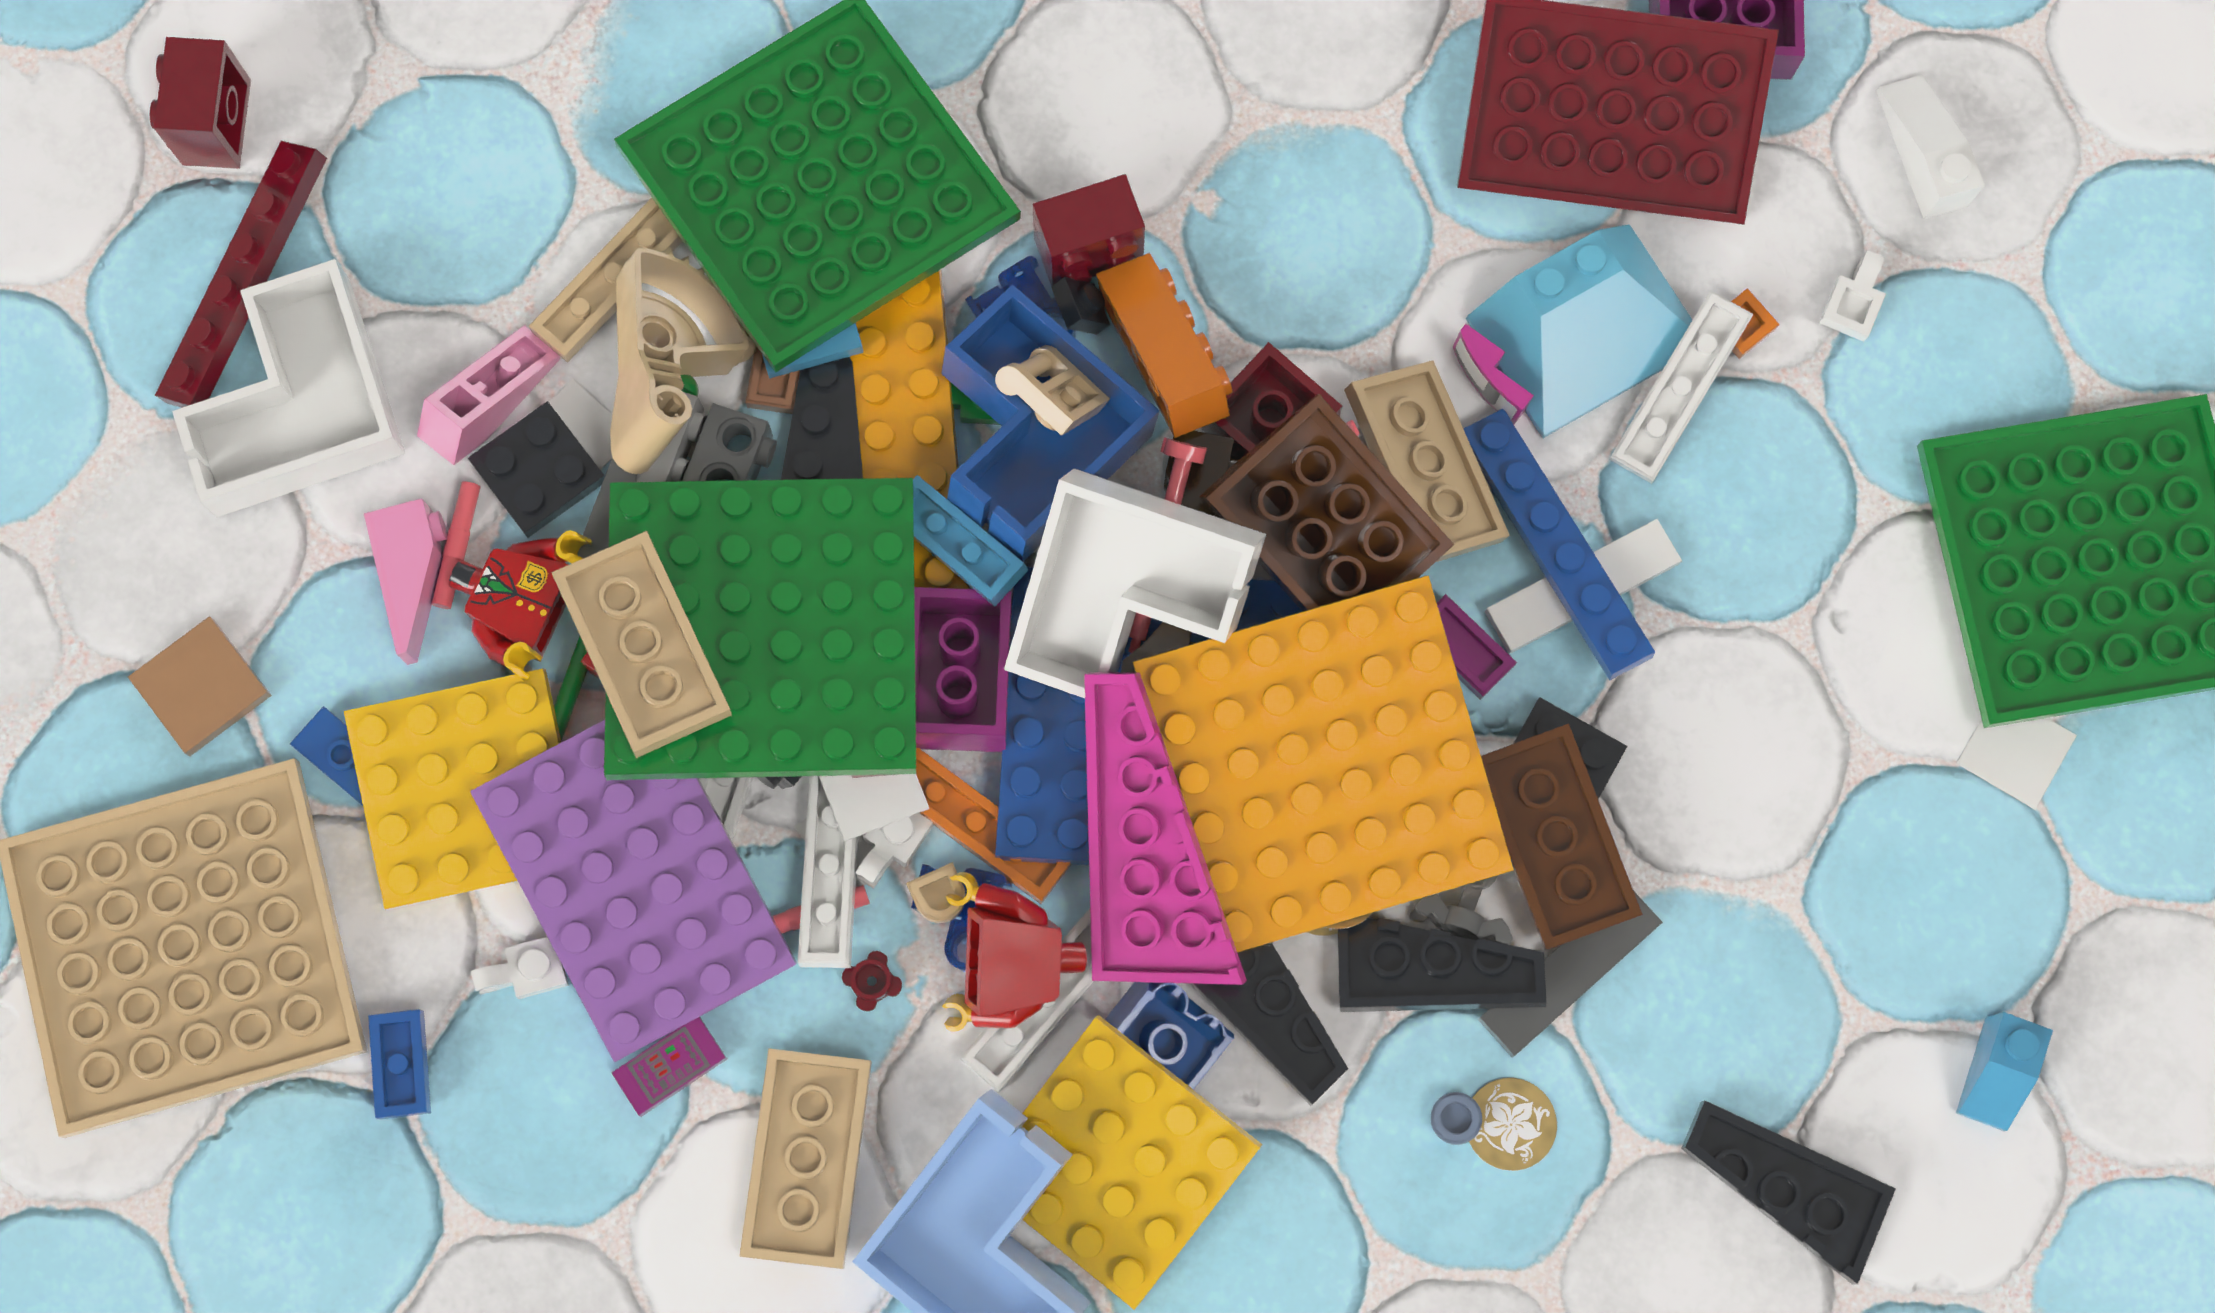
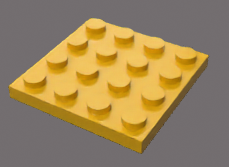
M542 668L526 672L530 675L527 681L514 674L344 711L384 909L517 881L470 791L561 743L546 669Z
M1098 1015L1022 1113L1028 1118L1022 1126L1029 1132L1037 1125L1073 1154L1022 1220L1135 1310L1254 1157L1262 1144Z

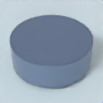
M1459 1092L1448 1093L1439 1098L1434 1104L1431 1111V1125L1435 1134L1442 1141L1452 1145L1465 1144L1474 1139L1479 1133L1482 1125V1112L1478 1103L1467 1094Z

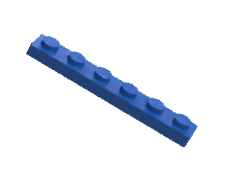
M1501 409L1463 428L1487 483L1609 681L1652 659L1655 650L1506 411Z

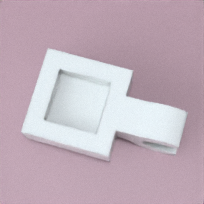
M1867 250L1864 257L1860 258L1852 279L1840 275L1836 280L1819 324L1863 342L1869 337L1886 293L1873 288L1885 257Z
M918 813L866 833L863 836V840L874 848L868 853L857 869V879L874 889L892 860L906 867L932 829L933 822Z
M547 936L504 948L508 963L490 965L471 971L475 990L479 991L480 995L514 986L516 997L522 999L569 986L565 969Z

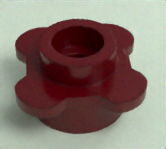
M880 951L869 953L866 960L859 962L856 966H851V968H845L842 973L843 983L853 989L857 996L856 1005L862 1011H873L877 1006V1002L887 996H897L902 989L900 978L892 975L887 967L888 958ZM875 977L877 983L874 986H869L867 984L868 978Z

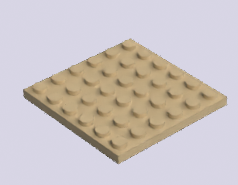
M295 758L0 840V862L58 1137L68 1138L367 1052L300 762Z

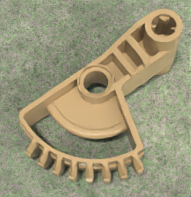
M671 247L663 252L647 248H637L627 259L616 277L619 375L610 428L611 453L616 464L624 471L632 474L647 472L691 417V401L681 391L684 384L680 375L686 374L692 377L727 375L738 363L750 359L756 352L757 347L713 283L705 276L703 269H696L689 265V255L683 259L674 257ZM642 283L670 294L687 306L706 326L717 345H706L700 329L682 308L663 296L642 290Z

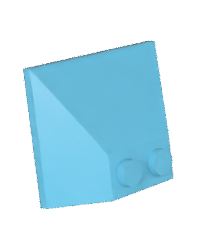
M1630 224L1596 230L1516 275L1466 318L1474 330L1505 351L1497 367L1498 370L1534 395L1525 412L1542 438L1549 436L1661 372L1692 322V318Z

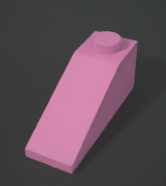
M525 325L424 399L417 436L451 464L455 465L484 443L560 360V356L533 334Z
M422 498L364 513L396 654L407 665L418 662L443 559L440 541L447 540V532L441 513L439 511L433 512Z

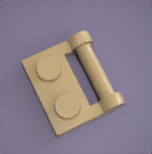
M1049 345L1035 349L1029 359L1020 364H1007L998 370L995 382L1002 393L1010 396L1017 394L1035 411V416L1041 424L1050 430L1057 431L1061 436L1098 414L1110 400L1065 356ZM1051 376L1052 379L1042 384L1036 377Z

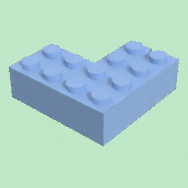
M991 1089L978 1098L852 1262L913 1313H1083L1091 1301L1010 1236L1073 1154L1037 1125L1029 1132L1022 1126L1028 1118Z

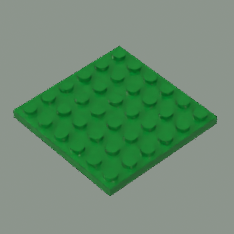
M842 0L614 138L617 149L775 373L1021 219V211L866 0Z
M2207 394L1922 440L1917 445L1984 728L2215 690V423Z
M913 478L610 483L609 547L647 531L732 715L636 758L606 693L604 776L606 780L917 774Z

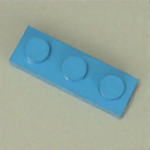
M917 475L913 479L914 540L995 607L1023 577L1028 568L1024 562Z

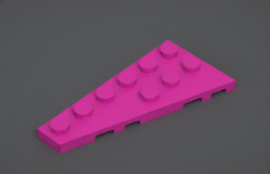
M1140 672L1084 674L1092 981L1243 985L1247 979Z

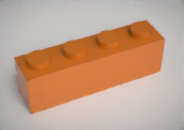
M1147 253L1097 273L1099 289L1105 301L1104 308L1174 438L1230 416L1226 395L1232 393V387L1228 375L1222 365L1218 367L1213 366L1211 360L1214 358L1210 344L1203 332L1195 334L1193 330L1195 322L1185 300L1177 302L1175 295H1177L1176 287L1168 269L1159 270L1151 254Z

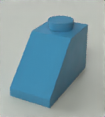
M2006 1012L1986 1017L1956 1114L2004 1132L2008 1131L2039 1078L2053 1030Z

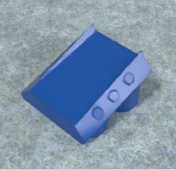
M1134 982L1105 1019L1193 1090L1234 1039V1034L1221 1021L1192 1001L1187 996V993L1176 983Z

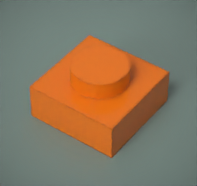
M1748 288L1731 301L1753 314L1732 350L1738 359L1753 349L1779 326L1775 318Z

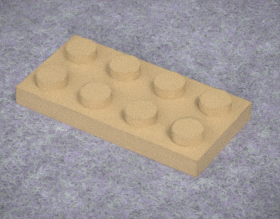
M1433 360L1351 382L1344 389L1369 450L1454 543L1436 562L1501 543L1510 536Z
M647 531L552 572L636 758L732 715Z
M768 1049L739 1257L837 1269L845 1268L872 1066L871 1060Z

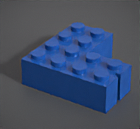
M1012 284L945 347L941 374L1002 426L951 475L947 500L981 528L987 523L989 525L988 534L1024 562L1041 544L1059 479L1071 470L1077 469L1108 480L1152 437L1160 410ZM1044 345L1056 348L1110 398L1098 414L1062 436L1057 431L1050 430L1041 424L1035 416V411L1017 394L1012 396L1005 395L998 389L995 382L998 370L1010 363L1020 364L1029 359L1035 349ZM1038 376L1036 377V379L1043 384L1046 381L1052 379V377Z

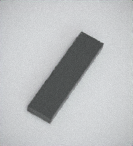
M1635 891L1634 893L1643 915L1562 944L1544 959L1546 1007L1490 1008L1478 1018L1480 1023L1511 1057L1517 1055L1663 923Z

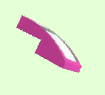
M1465 324L1452 347L1457 360L1467 378L1485 401L1496 411L1505 410L1515 425L1534 395L1497 369L1505 351Z

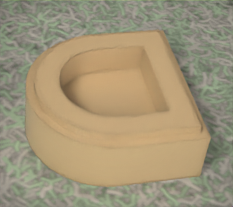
M953 862L906 883L918 912L928 921L946 923L955 919L963 910L964 905L954 906L946 899V895L950 893L965 897L962 882L950 879L951 876L957 874Z

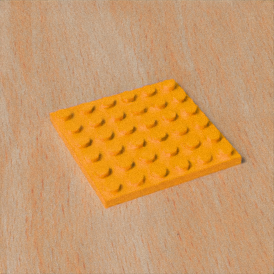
M1429 575L1233 632L1225 643L1208 639L1132 662L1135 672H1140L1237 952L1514 871Z

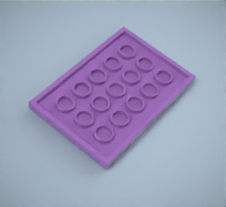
M605 720L470 792L615 1063L795 966L797 961L699 778L606 780L604 776Z

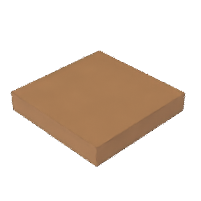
M210 616L128 676L129 680L188 756H192L272 696L216 621Z

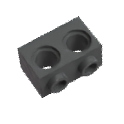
M712 403L682 481L756 480L761 466L769 467L776 450L777 440L772 439L773 433L769 422ZM737 435H747L752 438L750 445L743 451L734 452L727 449L728 442Z

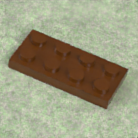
M1569 724L1481 756L1512 866L1544 950L1643 915Z

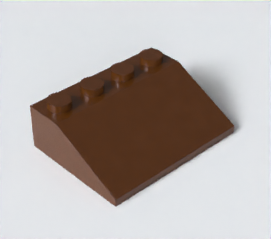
M1320 394L1314 396L1245 454L1199 496L1217 518L1266 534L1258 563L1302 612L1419 578L1454 545Z

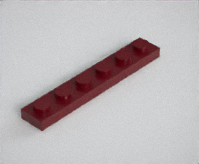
M280 141L155 393V396L165 403L183 408L210 398L249 319L240 290L267 282L327 160V157L317 149Z

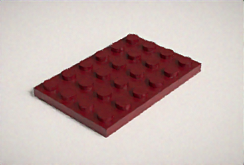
M1485 0L1457 187L1745 225L1779 30L1551 0Z

